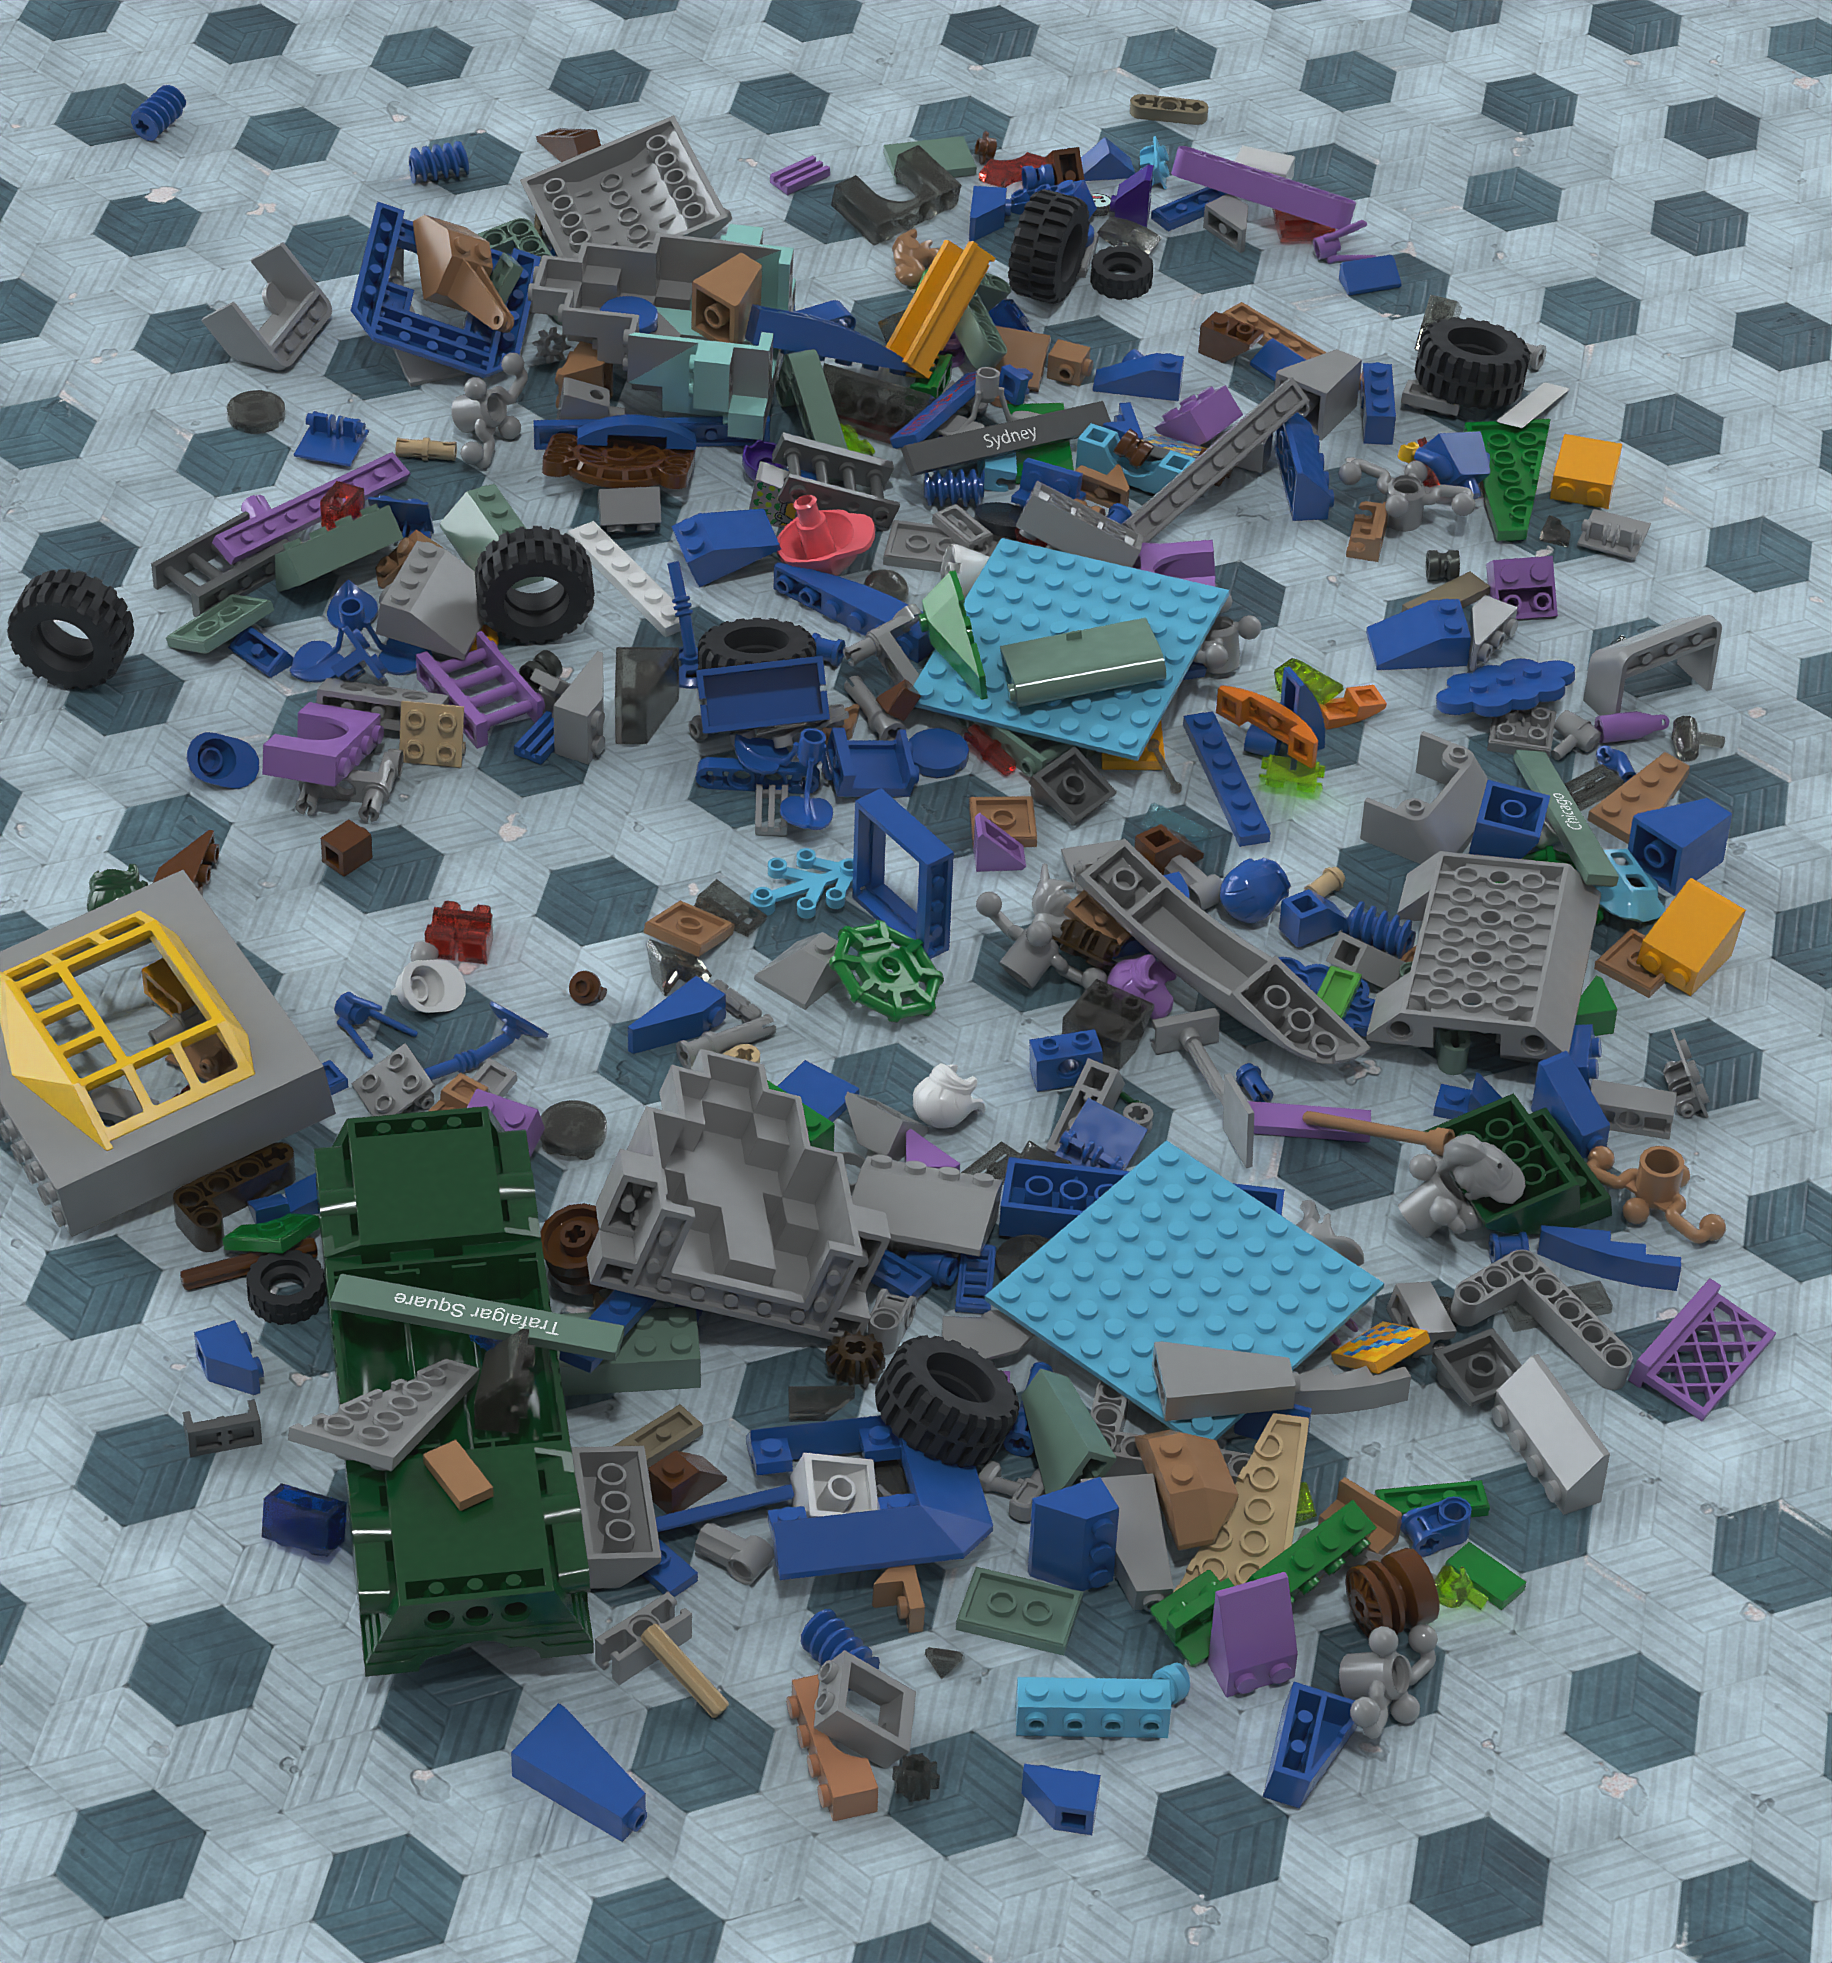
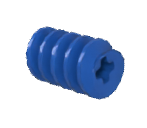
M161 86L133 111L131 115L133 129L142 139L147 141L155 140L158 135L163 133L176 119L182 116L183 108L186 106V99L180 90L174 86Z
M460 141L454 142L453 148L447 142L444 143L442 149L438 144H435L432 147V151L428 146L422 147L421 154L416 147L410 151L409 171L413 184L416 183L417 175H420L423 182H426L428 173H431L433 179L437 180L440 171H442L445 179L449 177V170H453L455 176L459 177L460 168H463L466 175H469L467 153Z
M951 469L946 470L944 477L941 476L939 470L934 471L932 477L929 476V473H924V497H926L928 506L933 505L935 498H938L940 506L945 505L947 498H950L952 505L957 504L958 499L961 498L964 507H968L970 499L973 498L976 507H978L984 498L985 472L982 470L979 478L976 475L975 469L970 470L967 478L963 469L958 470L956 477H953Z
M1360 901L1351 910L1343 927V933L1370 946L1373 945L1374 948L1381 951L1385 949V952L1391 956L1397 954L1398 959H1401L1404 954L1413 948L1416 938V932L1411 930L1412 920L1408 919L1403 926H1399V915H1395L1391 922L1388 921V911L1386 910L1379 917H1376L1377 907L1372 905L1366 913L1364 912L1365 902Z
M824 1609L816 1613L805 1625L800 1641L802 1648L809 1652L811 1657L819 1662L821 1667L826 1661L834 1659L845 1650L879 1669V1657H872V1650L867 1646H863L861 1638L854 1637V1631L849 1627H845V1622L837 1618L833 1610Z

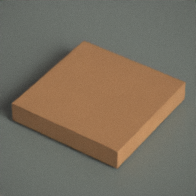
M996 326L1008 351L995 369L1000 372L1002 366L1009 364L1014 368H1026L1033 373L1032 379L1029 380L1028 388L1030 391L1039 392L1051 336Z
M1032 796L969 797L973 847L975 816L979 813L1020 842L1023 847H1037V831Z
M680 900L647 921L644 933L700 957L733 935L735 924Z
M1631 928L1595 961L1594 969L1650 998L1666 983L1665 976L1662 973L1656 976L1647 971L1642 965L1636 964L1642 941L1646 936Z

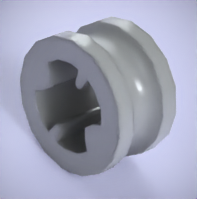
M1140 1102L1128 1104L1124 1108L1123 1116L1147 1128L1146 1134L1151 1131L1154 1115L1151 1107Z

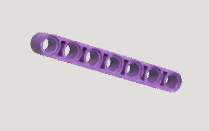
M1178 146L1171 172L1172 175L1338 230L1351 224L1356 202L1349 198L1187 146Z

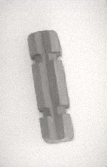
M717 979L714 983L710 984L726 994V1009L738 1018L742 1017L741 1020L745 1023L762 1017L761 1009L754 1004H750L749 1000L734 989H728L729 986L722 980Z

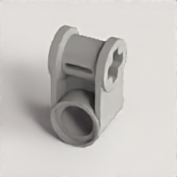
M882 1288L870 1313L868 1335L874 1334L876 1341L882 1342L884 1355H887L898 1349L907 1328L910 1327L916 1311L917 1298L915 1296L905 1298L889 1294L888 1289Z

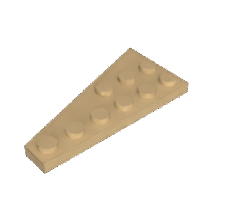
M1277 1413L1272 1414L1254 1447V1452L1237 1477L1235 1484L1239 1494L1237 1503L1220 1529L1215 1542L1200 1546L1197 1554L1191 1559L1186 1568L1182 1581L1176 1586L1174 1592L1207 1570H1211L1220 1582L1228 1577L1234 1586L1244 1584L1252 1574L1292 1545L1309 1418Z

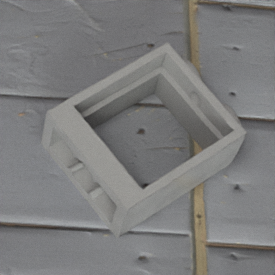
M845 1650L834 1659L826 1661L818 1673L819 1689L818 1697L814 1704L816 1711L814 1728L885 1769L909 1753L916 1691ZM848 1688L880 1706L878 1725L846 1708Z

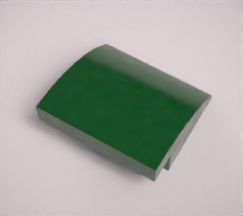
M1513 1093L1424 1131L1429 1132L1440 1127L1453 1130L1455 1137L1464 1134L1474 1135L1481 1142L1495 1145L1522 1171L1525 1177V1189L1522 1196L1513 1204L1499 1203L1490 1196L1486 1198L1481 1197L1477 1200L1467 1199L1488 1229L1510 1234L1526 1232L1527 1235L1540 1234L1541 1225L1576 1228L1612 1216L1610 1195L1546 1107L1528 1114ZM1448 1172L1462 1194L1465 1196L1466 1193H1469L1465 1189L1460 1188V1185L1455 1181L1453 1172Z

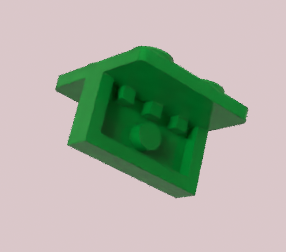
M1211 1570L1203 1572L1151 1607L1152 1616L1191 1667H1196L1209 1658L1215 1592L1234 1586L1228 1577L1220 1582Z

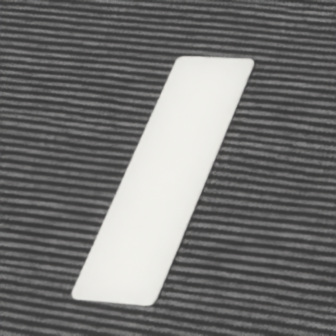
M1543 383L1499 418L1497 422L1523 428L1569 391V388Z

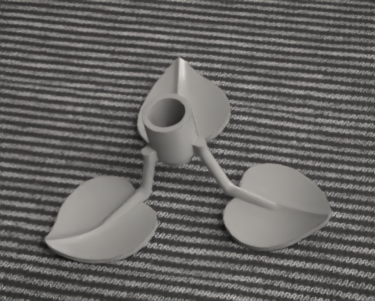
M982 367L976 371L974 397L938 427L936 432L943 436L984 428L983 424L974 422L977 412L984 411L988 403L993 402L997 396H999L1005 418L1008 422L1041 414L1029 411H1015L1011 415L1004 396V388L999 387L1000 372L995 368ZM953 380L946 386L942 394L955 383ZM968 412L971 413V416L968 419L963 416H960L967 414Z

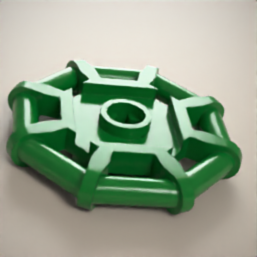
M876 920L873 924L853 928L844 926L839 930V940L834 956L830 958L829 964L831 970L838 974L851 995L850 1001L854 1004L860 1003L886 1016L889 1022L895 1023L899 1022L900 1019L912 1016H929L936 1010L935 1001L939 987L944 982L943 973L935 968L922 947L923 942L919 938L915 940L887 926L885 921ZM870 937L873 938V940H868V941L865 939V938H870ZM894 943L895 945L899 946L900 948L898 949V948L892 946L891 944ZM850 947L858 951L857 956L848 955ZM886 969H892L893 973L887 971ZM851 970L856 971L857 975L863 983L861 986L859 985ZM918 981L925 983V991L919 987ZM909 997L914 1002L902 1005L903 998Z

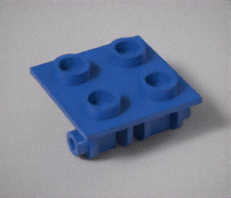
M317 411L308 413L306 425L310 426L298 445L294 457L350 467L369 430L366 429V424L362 423L360 419L338 416L336 421L334 414H330L328 418V414Z
M389 496L368 497L369 506L377 504L378 508L390 506L400 531H403V538L408 537V535L410 536L416 529L428 538H432L434 527L428 502L414 498L398 500Z
M1088 1097L1070 1130L1062 1134L1059 1141L1061 1145L1055 1156L1072 1165L1125 1171L1148 1129Z

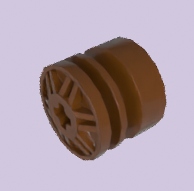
M1404 1548L1385 1555L1381 1562L1371 1560L1364 1565L1354 1566L1347 1571L1345 1585L1349 1606L1357 1624L1368 1638L1374 1629L1381 1626L1389 1627L1395 1631L1396 1635H1399L1403 1632L1404 1627L1412 1629L1419 1624L1432 1623L1438 1618L1440 1606L1435 1581L1422 1556L1414 1549Z

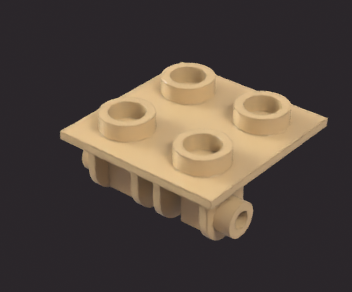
M401 701L399 750H403V762L462 768V754H465L466 742H463L464 706Z

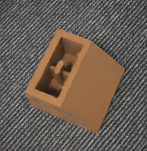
M580 341L574 351L569 352L564 366L557 370L555 384L558 385L559 393L556 398V408L559 406L564 377L607 388L610 391V399L613 396V363L597 361V350L593 349L592 344Z

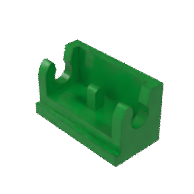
M938 354L939 358L934 361L936 367H931L929 370L932 372L929 379L916 378L915 382L909 387L911 391L906 397V406L925 409L942 394L951 380L952 354H946V356Z

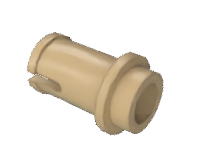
M1338 867L1325 868L1323 874L1314 882L1308 884L1304 891L1310 889L1325 897L1334 890L1339 891L1342 889L1343 883L1346 880L1345 875Z

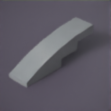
M1324 1366L1299 1374L1301 1390L1300 1393L1295 1394L1294 1404L1312 1408L1311 1415L1368 1410L1408 1401L1411 1375L1406 1367H1401L1373 1376L1367 1366L1334 1375L1329 1366Z

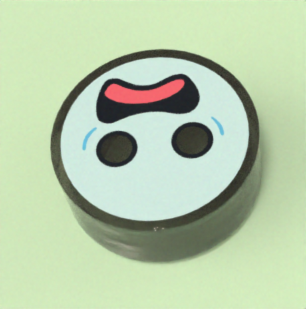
M1091 194L1097 207L1092 216H1105L1109 214L1111 198L1104 194Z

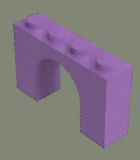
M1213 540L1142 545L1141 556H1138L1135 561L1136 569L1216 587Z
M309 702L298 712L297 738L274 734L263 744L262 775L335 787L376 746L381 744L384 736V727L380 725L381 714Z

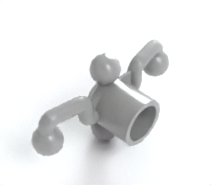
M508 353L502 359L501 366L503 371L508 375L516 376L508 392L502 386H495L487 390L485 381L481 378L473 377L467 380L464 385L465 394L456 397L453 401L451 410L456 427L465 433L476 432L483 442V448L479 443L473 441L463 445L461 457L467 464L476 465L481 469H485L490 465L495 448L493 434L496 427H498L501 436L506 439H513L521 432L520 421L514 416L506 415L507 405H511L517 400L528 381V374L524 368L525 362L518 353Z
M1354 459L1343 464L1338 472L1339 479L1346 485H1354L1359 482L1362 472L1378 479L1376 483L1378 491L1386 494L1387 526L1396 531L1406 532L1417 529L1422 523L1424 505L1435 504L1441 496L1453 498L1451 503L1452 510L1459 516H1467L1475 508L1474 494L1467 487L1437 485L1430 488L1424 486L1422 482L1426 479L1428 471L1425 464L1420 461L1410 462L1405 467V475L1396 478L1391 477L1386 469L1363 459Z
M1230 593L1220 613H1225L1231 608L1233 600ZM1251 615L1244 616L1239 622H1234L1228 617L1217 616L1193 661L1203 663L1207 668L1206 672L1220 674L1234 671L1240 666L1239 635L1244 639H1255L1261 632L1260 621Z
M984 892L978 897L976 901L977 911L981 915L989 917L1009 939L1015 941L999 962V965L1015 980L1033 989L1049 966L1052 965L1058 974L1083 986L1091 993L1100 992L1106 987L1107 975L1102 969L1092 967L1082 972L1068 965L1067 961L1059 955V946L1052 939L1053 932L1047 923L1037 921L1024 930L1014 925L1000 911L1002 901L996 893Z
M1418 1154L1413 1157L1409 1165L1410 1173L1414 1178L1425 1182L1398 1204L1401 1214L1412 1228L1425 1238L1432 1235L1442 1225H1447L1456 1234H1461L1465 1230L1479 1228L1483 1222L1473 1207L1466 1203L1467 1199L1449 1173L1445 1175L1438 1174L1436 1162L1428 1154Z
M1419 1624L1410 1630L1408 1643L1421 1656L1420 1660L1412 1667L1404 1655L1396 1652L1398 1636L1395 1631L1384 1626L1374 1629L1368 1639L1369 1647L1373 1652L1351 1653L1343 1657L1339 1669L1341 1690L1345 1698L1355 1700L1350 1709V1716L1354 1723L1363 1728L1368 1738L1376 1739L1381 1735L1388 1719L1387 1706L1391 1701V1714L1398 1722L1408 1724L1418 1718L1420 1704L1414 1696L1408 1694L1407 1689L1423 1678L1435 1664L1436 1655L1434 1648L1438 1638L1435 1630L1429 1625Z

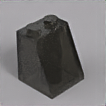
M616 647L615 744H647L679 700V647Z

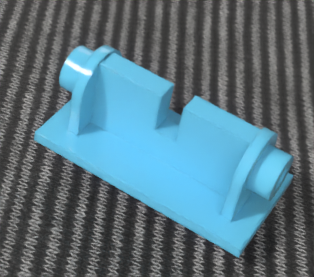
M1154 136V145L1146 146L1140 151V170L1148 164L1154 165L1152 186L1161 183L1163 188L1167 189L1166 177H1169L1170 174L1166 161H1169L1165 146H1160L1156 136Z

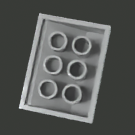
M1039 481L1035 483L1016 524L1022 536L1032 541L1038 538L1047 543L1046 547L1048 549L1131 568L1141 552L1144 537Z
M417 541L380 603L375 634L464 660L476 640V633L481 631L485 623L477 605L475 571L447 549L438 547L433 543Z
M873 1155L872 1157L867 1156L860 1169L852 1195L853 1205L886 1212L892 1241L980 1256L998 1219L1003 1180L994 1179L992 1175L986 1173L971 1175L960 1173L958 1169L953 1167L937 1169L926 1167L920 1161H907L904 1163L893 1161L891 1157L886 1155Z

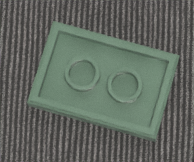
M964 136L884 145L883 153L896 184L976 175L977 166Z
M232 594L167 635L166 641L170 648L207 654L273 612L274 607L270 600Z
M975 1567L956 1620V1630L1064 1656L1083 1601V1592Z

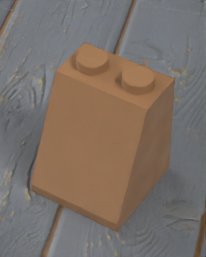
M739 253L692 281L691 329L710 341L742 344L745 340L752 304L761 306L762 264L743 253Z

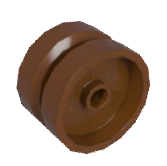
M586 1203L568 1205L552 1214L545 1221L540 1231L543 1255L555 1284L567 1293L588 1295L606 1289V1287L590 1284L587 1256L599 1231L597 1211L594 1205Z

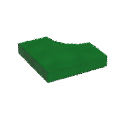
M289 1213L269 1222L240 1225L222 1238L224 1250L284 1253L320 1228L319 1216Z

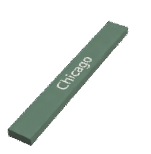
M1516 749L1513 760L1531 791L1550 795L1546 817L1585 884L1616 886L1619 875L1546 752Z

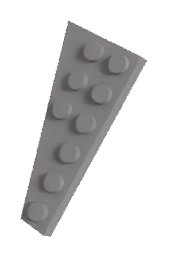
M444 1359L417 1371L415 1379L408 1382L398 1379L391 1382V1389L385 1392L375 1389L339 1405L338 1412L328 1416L320 1413L312 1417V1424L303 1427V1425L298 1423L289 1427L288 1441L335 1454L336 1457L343 1460H356L366 1463L376 1470L392 1471L477 1383L480 1368Z

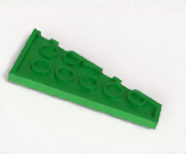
M1533 419L1523 428L1497 421L1466 422L1464 424V432H1481L1485 450L1490 454V475L1479 484L1497 541L1527 539L1551 419Z

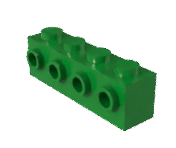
M1351 1500L1252 1574L1245 1583L1286 1572L1289 1580L1291 1604L1296 1601L1293 1597L1300 1592L1305 1596L1321 1582L1319 1577L1327 1573L1330 1577L1346 1563L1344 1559L1352 1554L1355 1558L1371 1545L1368 1538L1377 1527L1356 1502Z

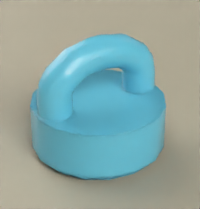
M1176 1662L1156 1670L1153 1674L1152 1679H1170L1171 1705L1178 1703L1187 1696L1190 1690V1677L1187 1669L1181 1663Z

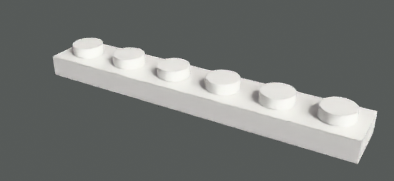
M594 521L568 531V534L575 538V543H581L586 549V554L589 555L591 564L664 637L681 631L679 617H675L677 611L673 608L676 604L672 603V598Z

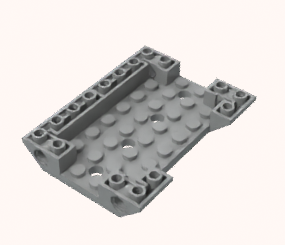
M1439 851L1407 873L1397 915L1400 916V919L1422 921L1410 972L1377 993L1366 1041L1433 1048L1439 1027L1450 1030L1458 1029L1501 1034L1500 1055L1547 1059L1564 1051L1569 1053L1601 892L1593 885H1586L1580 873L1570 864ZM1468 1003H1475V1004H1477V1005H1467V1004H1468Z

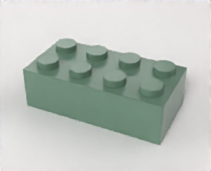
M671 1307L649 1309L623 1337L616 1361L603 1359L591 1374L559 1360L563 1395L701 1388V1356L696 1308ZM594 1312L567 1313L564 1315L588 1319Z

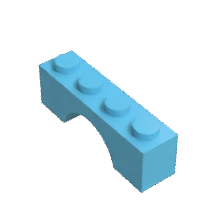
M1090 423L1078 438L1076 467L1078 468L1080 465L1107 475L1117 464H1120L1128 485L1156 494L1196 458L1170 450L1165 458L1153 462L1145 461L1137 470L1130 465L1127 458H1120L1113 452L1120 441L1118 433Z

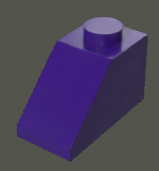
M1148 164L1119 184L1117 196H1111L1110 212H1115V224L1147 227L1151 209L1154 165Z

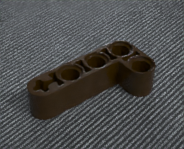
M283 1142L270 1144L178 1188L173 1194L175 1223L177 1227L198 1250L203 1252L219 1250L223 1246L222 1238L225 1236L224 1217L247 1207V1201L270 1196L294 1183L296 1171L293 1148Z

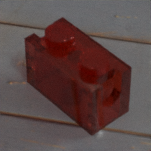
M336 481L320 501L322 527L326 526L327 531L336 528L334 522L351 515L354 520L362 516L360 510L365 508L364 488Z

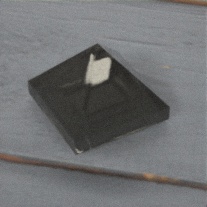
M934 1647L925 1649L926 1657L941 1679L965 1660V1654L961 1651Z

